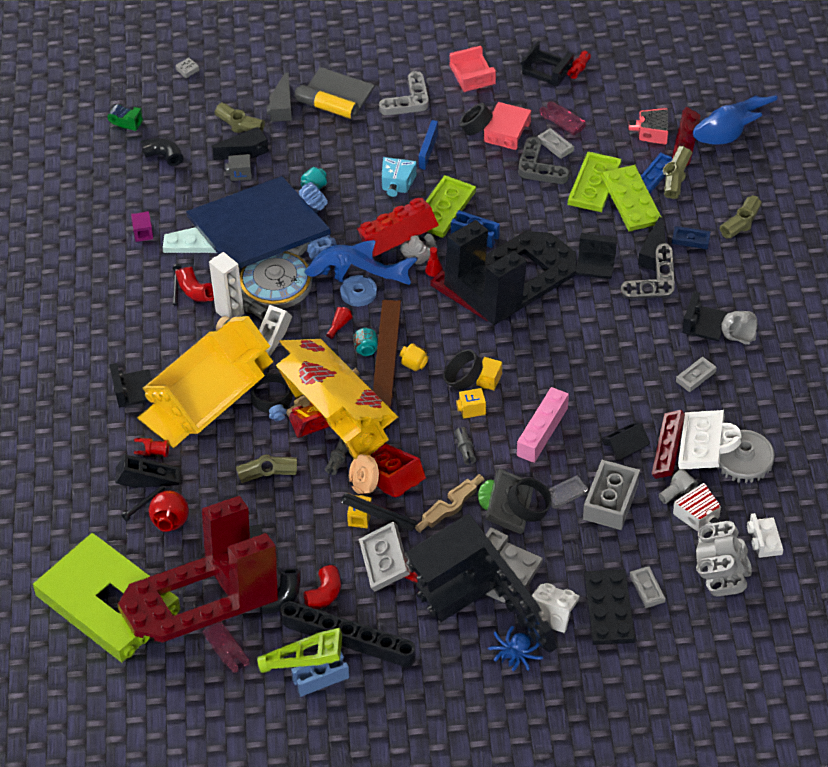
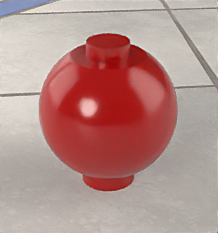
M175 491L158 493L149 505V517L152 523L164 532L180 528L186 522L189 515V506L186 499Z

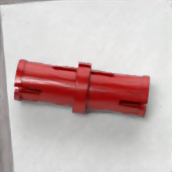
M582 51L580 56L573 61V66L567 73L568 76L573 73L570 78L576 79L579 73L586 68V63L591 58L590 53L586 57L588 51Z

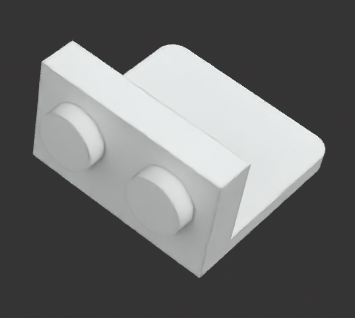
M549 583L540 584L532 595L542 610L538 614L543 622L548 621L552 629L565 633L570 612L579 601V595L571 590L555 588L554 585Z

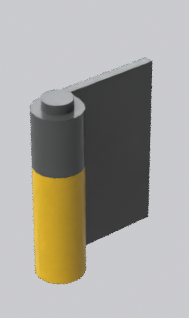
M320 67L309 85L297 87L294 95L299 102L354 119L375 86Z

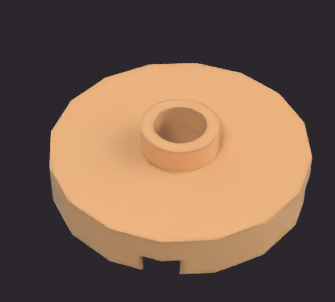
M359 455L351 463L349 479L350 482H353L354 486L352 488L357 494H370L377 486L379 480L378 465L370 455Z

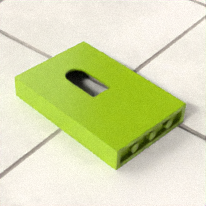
M94 533L87 536L33 583L35 595L121 663L125 659L130 658L136 649L142 644L147 643L150 639L149 636H144V638L134 636L123 616L96 596L110 583L124 593L130 583L150 576ZM172 592L161 594V598L172 615H177L181 609L179 598Z

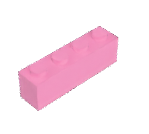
M553 387L550 388L517 441L518 457L535 463L568 409V393Z

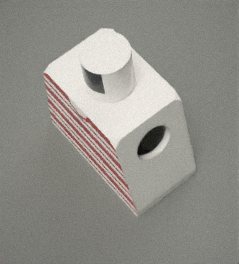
M704 483L674 502L673 514L696 531L703 525L721 522L718 519L721 506Z

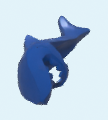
M755 95L746 101L722 106L696 125L693 130V137L699 142L708 144L732 143L742 134L746 124L762 116V113L752 111L760 106L774 102L778 99V96L759 97Z
M369 240L352 246L334 245L328 247L313 259L304 272L310 277L321 274L327 275L330 267L335 266V279L339 282H344L345 278L343 276L350 265L353 264L380 277L410 285L411 280L408 271L418 259L416 257H409L393 265H384L373 259L372 252L375 241Z

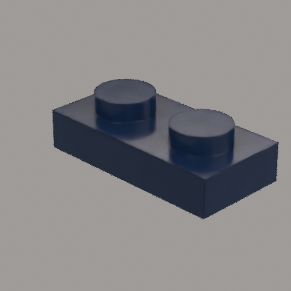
M675 226L672 244L708 249L711 231Z

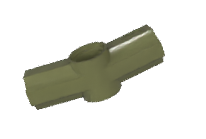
M221 102L217 105L215 115L231 125L233 132L241 133L259 127L263 133L265 120L246 116L244 111L235 110L226 103Z
M683 146L678 147L672 161L663 168V173L666 175L664 196L666 198H679L681 182L686 177L684 169L692 155V151Z
M753 195L747 197L743 206L737 210V214L720 225L719 230L722 236L726 239H731L741 231L750 230L752 221L758 213L762 201Z
M265 454L256 460L236 466L241 483L264 475H296L297 457H278ZM265 461L272 463V466L268 469L261 467Z

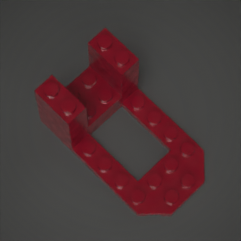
M240 495L202 508L204 558L128 585L118 603V610L134 636L141 638L149 636L154 637V641L166 642L278 601L276 545L267 533L250 538L249 509ZM215 576L227 594L225 598L175 616L172 615L160 596L161 594Z

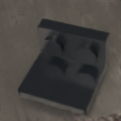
M581 233L575 274L611 279L616 256L617 237Z
M693 291L684 316L682 333L719 341L722 334L721 324L728 312L702 306L703 301H700L701 293Z
M117 363L109 365L119 408L149 401L145 397L146 392L143 390V387L152 381L149 369L123 374L122 370H118Z

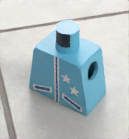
M383 157L382 189L386 190L387 194L392 197L397 196L398 192H408L417 175L416 161Z

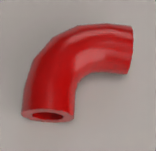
M193 266L175 270L178 283L186 296L198 302L214 300L212 284H201L195 276Z
M328 565L319 570L320 587L304 591L303 599L305 606L318 610L329 606L337 599L341 589L339 571L334 565Z

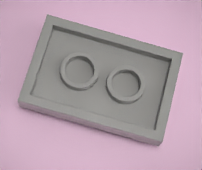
M394 522L359 539L371 589L377 591L410 574L405 564L407 560L398 526Z
M508 542L500 552V555L527 588L543 563V558ZM494 589L486 594L503 603L506 601L503 596L498 597Z

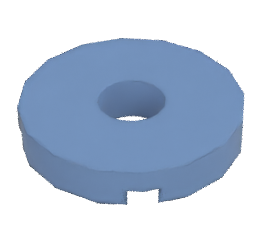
M355 275L344 280L340 287V294L343 301L351 306H365L376 298L377 287L371 278ZM356 289H362L363 291H361V292H356V291H354V290H356Z

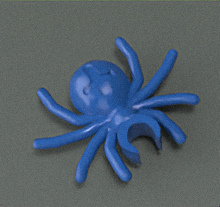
M511 626L507 632L506 643L499 637L497 632H494L496 639L503 646H490L488 649L502 650L495 656L494 661H497L501 656L502 663L506 658L511 659L509 667L513 666L512 671L517 669L520 659L524 663L526 670H530L529 664L524 657L543 659V656L528 654L537 649L539 644L536 643L535 646L528 649L531 641L527 634L516 633L509 641L514 626Z

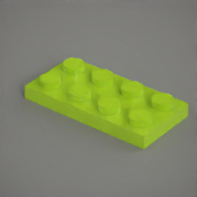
M587 152L569 195L567 205L602 212L610 194L601 177L602 172L620 168L622 159Z
M631 165L602 172L601 177L628 231L654 226L661 215L636 166Z
M444 175L426 200L431 206L439 226L427 232L444 238L451 228V221L453 218L456 219L458 210L463 211L475 194L476 186Z

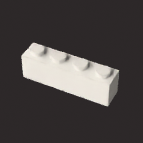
M222 252L209 261L215 309L220 316H228L232 319L233 317L244 315L238 263Z

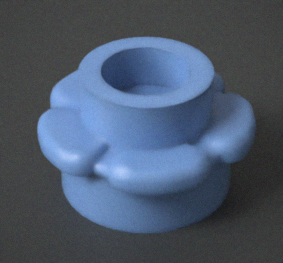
M281 404L275 405L269 409V418L274 419V421L283 420L287 414V409H284Z

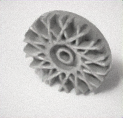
M740 430L741 444L735 450L720 455V464L717 469L721 468V473L725 474L726 478L728 475L732 476L733 481L737 478L738 483L740 479H745V483L748 480L750 483H753L754 478H757L758 481L760 478L764 479L765 473L769 474V471H771L774 462V449L772 444L763 435L750 430Z

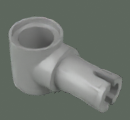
M680 469L672 477L670 486L659 493V499L662 503L667 504L677 495H682L683 493L686 495L697 488L698 482L684 469Z

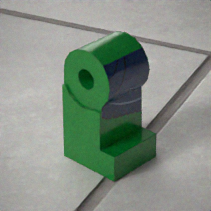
M114 105L107 116L110 123L137 131L143 122L141 108L137 107L131 110L121 105Z

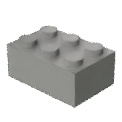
M601 460L584 503L583 520L622 530L639 485L640 470Z

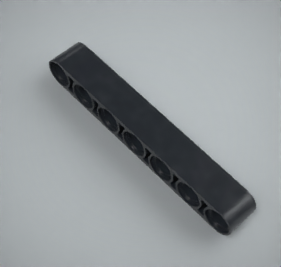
M290 601L281 606L282 624L286 628L310 636L340 628L342 632L341 646L403 667H409L415 663V644L408 639Z

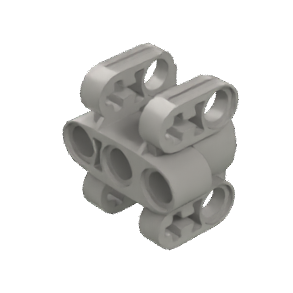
M731 521L706 524L698 530L699 541L696 549V569L699 575L706 579V586L713 596L743 592L747 588L745 577L752 574L751 563L747 556L748 547L742 539L737 538L738 530ZM713 532L709 538H703L705 533ZM708 566V572H702V569ZM715 583H722L720 588L712 589Z

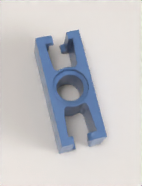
M342 653L340 660L334 663L300 666L291 669L292 680L295 686H298L300 697L349 678V667L346 662L343 663Z

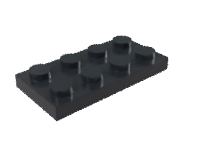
M626 570L584 571L592 644L635 643Z

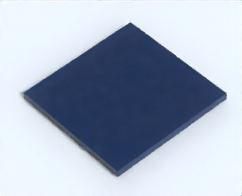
M282 176L186 211L188 219L218 255L222 252L226 253L238 263L239 269L331 234L330 228Z

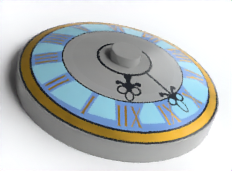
M285 251L245 266L239 274L242 294L249 299L256 300L265 309H268L269 305L280 309L294 306L308 295L312 287V277L304 272L308 267V263L302 257Z

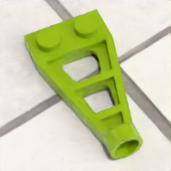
M340 628L320 632L269 652L267 655L259 656V669L261 673H265L275 668L334 663L340 660L342 632ZM318 644L317 654L303 656L306 648ZM296 652L295 658H284L285 656Z

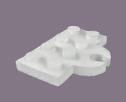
M724 410L685 412L678 461L679 469L719 467L720 455L735 450L741 444V431L736 425L724 423Z

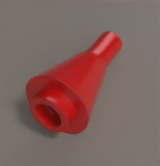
M431 247L425 273L435 277L443 270V267L437 256V248Z
M338 307L336 309L332 326L326 334L328 338L333 339L337 331L353 318L348 308Z

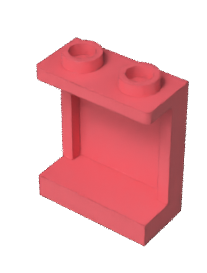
M481 46L450 53V67L463 92L496 84V71L494 67L489 68L483 57V48Z
M498 102L493 111L492 120L484 129V142L517 150L518 140L524 128L529 127L531 123V110Z

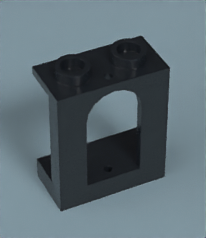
M537 41L534 46L530 47L528 54L521 59L522 74L558 87L573 66L574 54L567 52L563 58L540 50V41ZM542 61L556 67L552 71V76L533 69L531 67L532 63Z

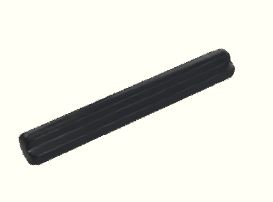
M347 492L342 496V504L389 523L394 522L397 526L409 531H413L416 527L417 521Z

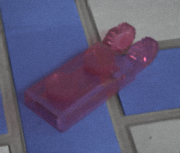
M552 101L547 103V108L542 107L539 110L541 116L551 120L573 136L586 127L584 120Z
M221 621L203 630L204 637L232 672L235 673L239 670L236 662L233 660L237 657L244 666L249 665L247 656Z

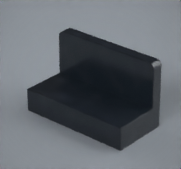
M633 422L601 438L604 446H611L616 460H620L650 445L643 424Z

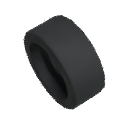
M479 103L462 116L459 125L467 135H475L490 123L493 113L484 103Z

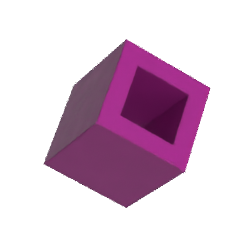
M149 212L131 214L135 241L152 240L153 233Z

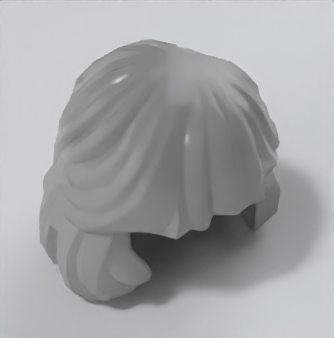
M426 234L424 237L426 245L416 235L411 236L410 240L402 243L400 250L405 259L416 257L418 260L414 264L426 262L430 257V248H437L436 240L432 234Z
M734 311L724 317L721 329L727 339L739 341L745 345H749L750 342L756 340L758 323L753 312Z

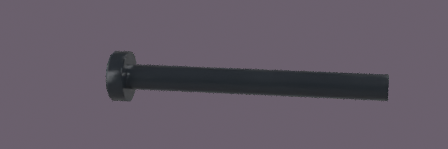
M180 264L173 265L174 271L182 268ZM174 274V306H177L179 283L176 274Z
M161 485L131 510L123 512L121 514L122 518L125 521H129L132 514L152 500L158 493L162 492L165 487Z

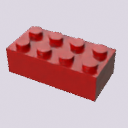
M415 198L405 206L394 208L393 212L389 214H381L376 220L361 224V227L357 228L362 242L375 241L372 252L373 257L410 240L411 236H419L439 226L431 206L423 198Z

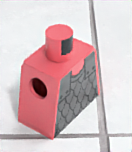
M668 108L640 111L639 120H629V131H639V140L667 144Z

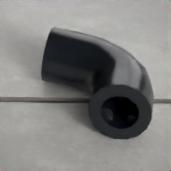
M157 137L140 141L145 158L162 155L170 166H177L184 160L180 148L176 143L168 139Z
M288 568L280 571V586L277 589L278 601L261 606L260 612L262 615L279 612L284 603L294 602L299 593L301 583L299 569Z

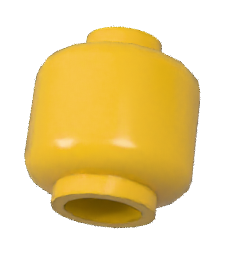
M414 343L408 347L404 346L399 355L402 357L401 364L413 371L423 370L429 359L427 351Z

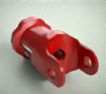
M152 438L134 439L136 442H143L145 444V451H134V454L145 456L156 454L168 457L169 440L153 441Z

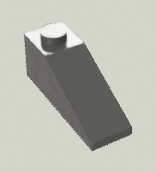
M289 73L283 75L269 97L270 104L266 105L267 115H271V122L292 120Z

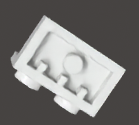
M751 514L750 522H747V530L749 534H752L753 550L757 551L758 558L783 555V547L774 517L757 519L756 514Z

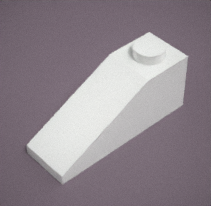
M269 305L259 329L270 345L266 350L269 356H271L279 344V340L285 335L293 317L287 311Z

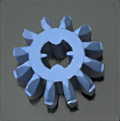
M312 182L305 184L299 190V195L315 213L321 211L328 204L326 197Z
M327 235L309 242L307 252L310 259L313 260L324 249L337 245L336 240Z

